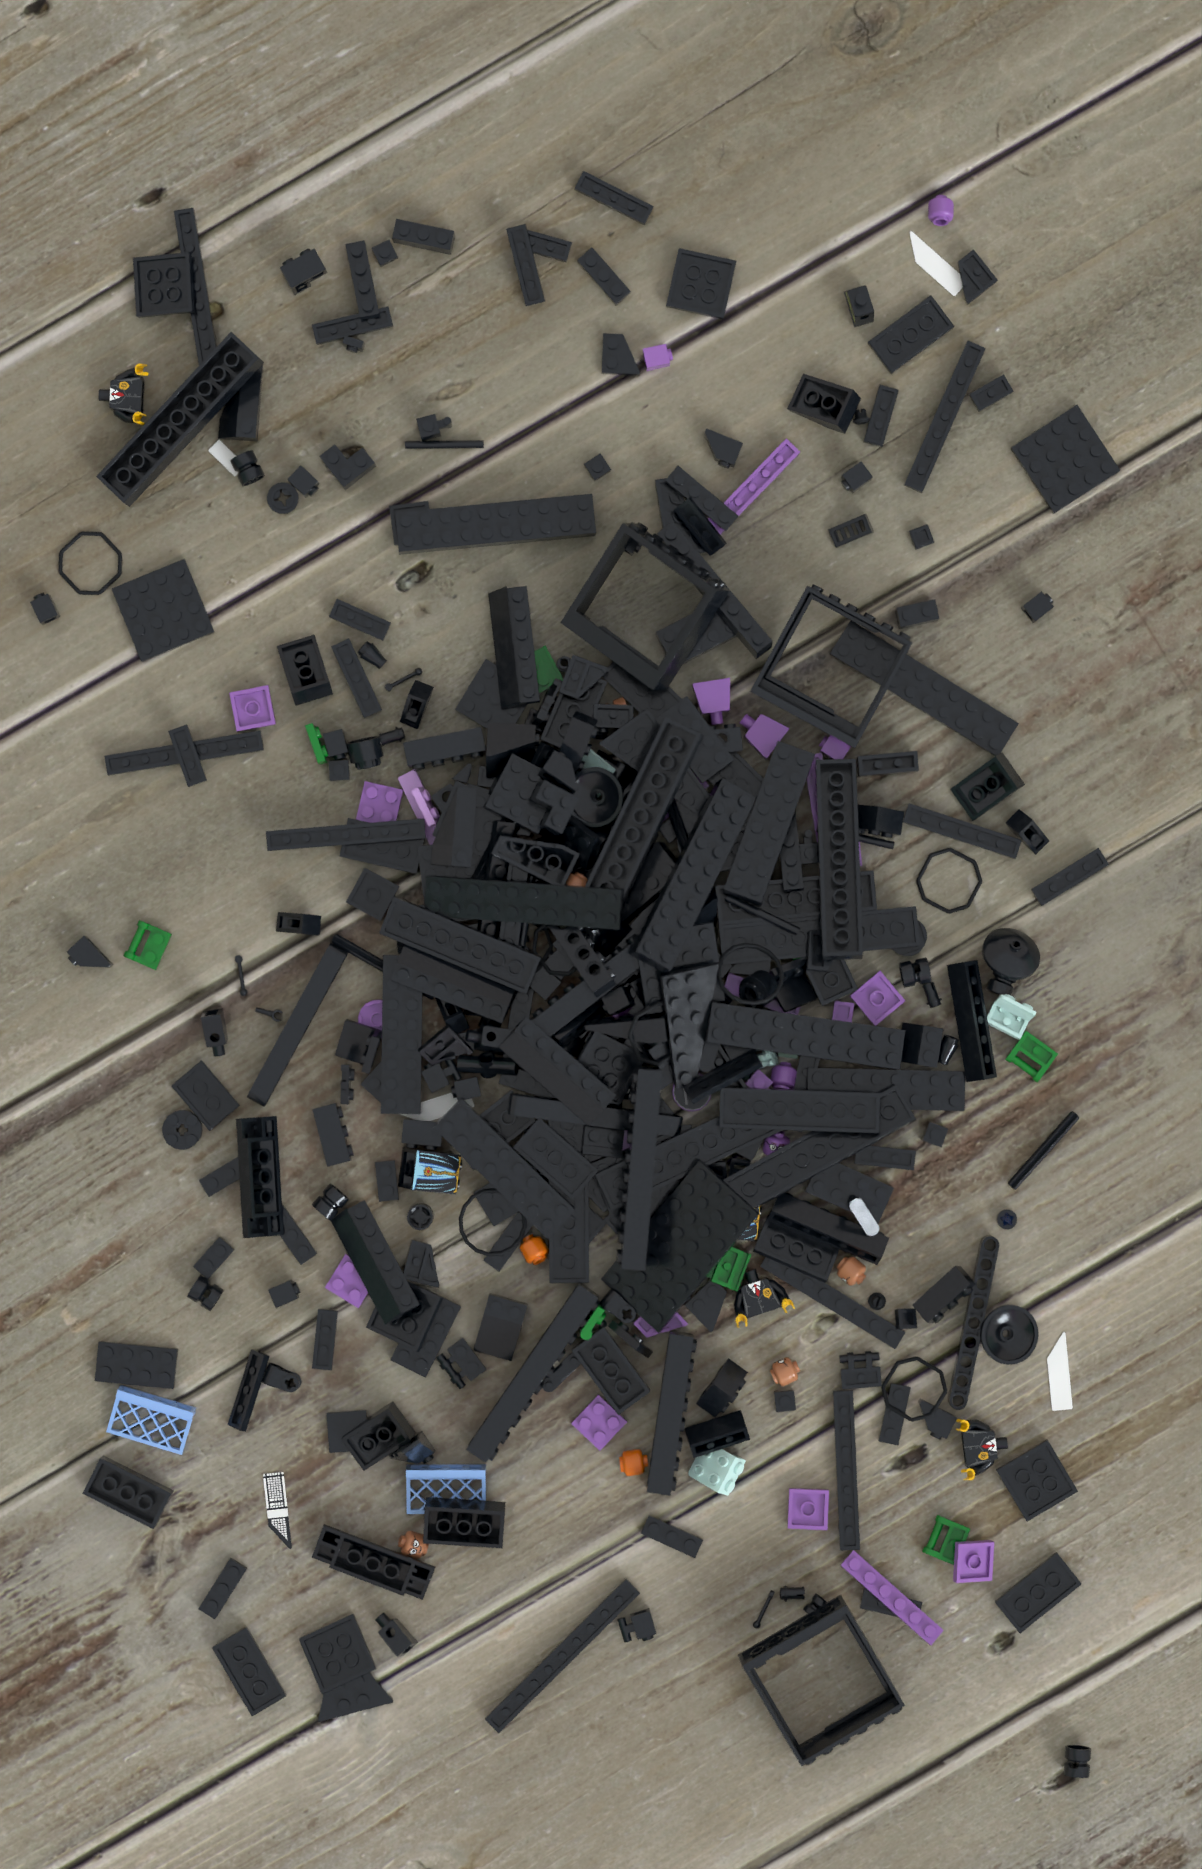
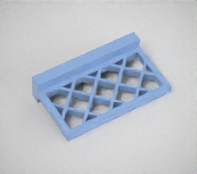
M120 1385L116 1393L115 1403L106 1432L182 1455L196 1407ZM120 1400L127 1402L131 1409L122 1413L118 1407ZM141 1407L146 1408L150 1414L143 1419L140 1418L136 1411ZM133 1412L138 1421L128 1425L124 1416ZM159 1413L166 1414L169 1421L160 1425L155 1415ZM121 1418L125 1425V1428L122 1430L112 1428L113 1422ZM152 1418L157 1427L147 1431L143 1422ZM178 1419L186 1420V1428L179 1431L174 1421ZM171 1423L176 1433L166 1437L162 1427ZM140 1424L144 1431V1434L140 1436L134 1435L131 1430L132 1427ZM156 1430H159L163 1437L159 1442L153 1441L150 1436ZM178 1436L181 1441L180 1449L173 1447L169 1439Z
M407 1464V1514H425L426 1500L419 1495L425 1487L434 1494L432 1497L442 1498L439 1493L447 1487L453 1493L450 1497L451 1499L455 1497L463 1499L459 1493L467 1487L473 1493L468 1500H473L477 1497L479 1500L486 1501V1464ZM473 1479H482V1486L477 1491L469 1485ZM411 1480H420L424 1485L416 1492L411 1487ZM433 1480H439L444 1484L437 1492L429 1485ZM452 1480H459L464 1485L455 1491L449 1483ZM415 1497L424 1503L419 1509H411V1501Z

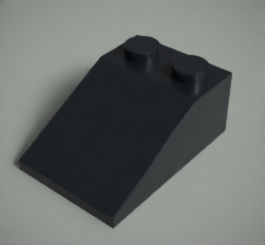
M803 374L787 409L826 428L845 434L861 398L853 389Z
M315 635L277 646L295 706L333 695Z
M1002 752L950 790L971 820L974 821L1015 793L1025 783Z
M490 1293L474 1351L512 1361L528 1304Z
M392 1401L343 1436L341 1440L363 1471L410 1442L416 1432Z

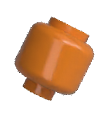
M528 1235L523 1239V1243L520 1246V1251L527 1263L537 1265L547 1259L549 1249L541 1236Z
M640 1449L624 1451L622 1456L619 1457L621 1472H624L626 1476L642 1475L645 1472V1467H648L647 1455H643Z

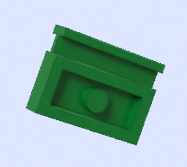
M546 645L535 651L540 694L549 689L555 678L561 681L564 678Z
M313 723L305 725L318 764L327 763L326 757L328 752L325 745H321L319 738H322L319 727H315Z
M731 1247L716 1265L710 1282L738 1292L751 1254Z

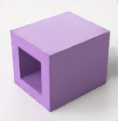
M666 344L643 349L647 371L669 367L670 361L673 360L671 348L667 349Z
M831 735L829 737L824 736L819 744L821 747L820 753L830 759H843L851 747Z
M759 1069L745 1082L749 1088L768 1089L773 1083Z

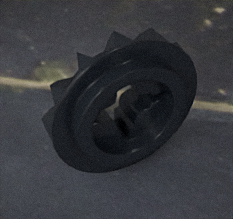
M277 483L270 488L267 494L268 505L278 514H288L295 510L298 504V492L289 483ZM281 490L285 496H291L289 499H286V506L281 501H275L280 498Z

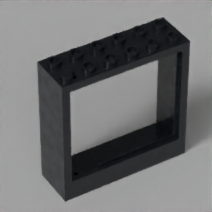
M623 523L560 623L652 690H667L730 590L725 587L726 583L718 578L713 579L709 576L711 573L708 570L695 566L694 560L688 556L683 557L678 554L679 550L676 547L664 544L662 537L657 534H650L647 531L648 528L642 523ZM632 538L646 547L651 555L705 592L659 666L606 627H598L585 615V612Z
M813 584L812 587L807 586L750 692L856 748L913 642L910 641L911 636L903 632L899 634L893 632L894 627L885 622L880 625L875 622L876 617L868 613L864 615L858 613L859 608L850 603L847 606L841 604L839 597L833 594L827 596L822 593L824 589ZM812 599L874 633L880 632L903 645L859 726L834 714L833 709L771 676Z
M841 1595L738 1654L743 1669L801 1766L812 1764L818 1756L829 1754L835 1746L846 1744L854 1735L863 1734L867 1731L868 1727L873 1724H880L885 1720V1717L890 1714H897L905 1706L900 1694ZM844 1619L886 1692L827 1726L824 1731L799 1745L754 1668L758 1669L763 1666L767 1660L777 1654L784 1655Z

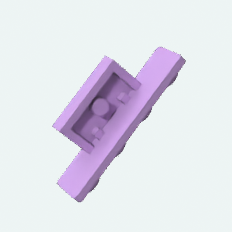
M412 770L398 777V780L417 819L424 818L426 838L429 844L433 845L436 837L432 834L440 815L436 807L433 806L430 793L424 788L417 771Z

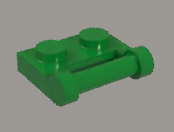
M139 920L137 931L128 951H125L123 956L157 970L172 934ZM145 930L151 931L141 955H135Z
M1025 1031L1005 1060L1009 1063H1014L1032 1076L1035 1082H1038L1058 1053ZM1021 1051L1041 1066L1040 1069L1037 1071L1016 1056V1054Z
M600 1304L588 1317L589 1320L581 1329L580 1336L584 1340H589L592 1337L593 1327L596 1323L600 1325L606 1316L604 1313L605 1309Z
M937 1515L935 1518L936 1524L927 1546H924L922 1552L954 1565L955 1542H965L970 1528ZM943 1525L949 1526L939 1552L934 1550Z

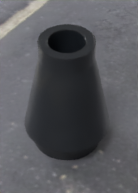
M366 641L357 652L360 658L376 666L378 669L387 661L373 642Z
M944 1034L941 1040L939 1063L948 1065L959 1046V1039Z

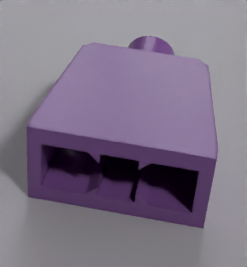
M730 678L693 683V691L701 714H710L712 725L723 724L722 712L730 711Z
M746 714L740 721V724L748 729L744 738L765 760L775 749L777 741H781L789 730L788 727L763 714H760L757 720Z

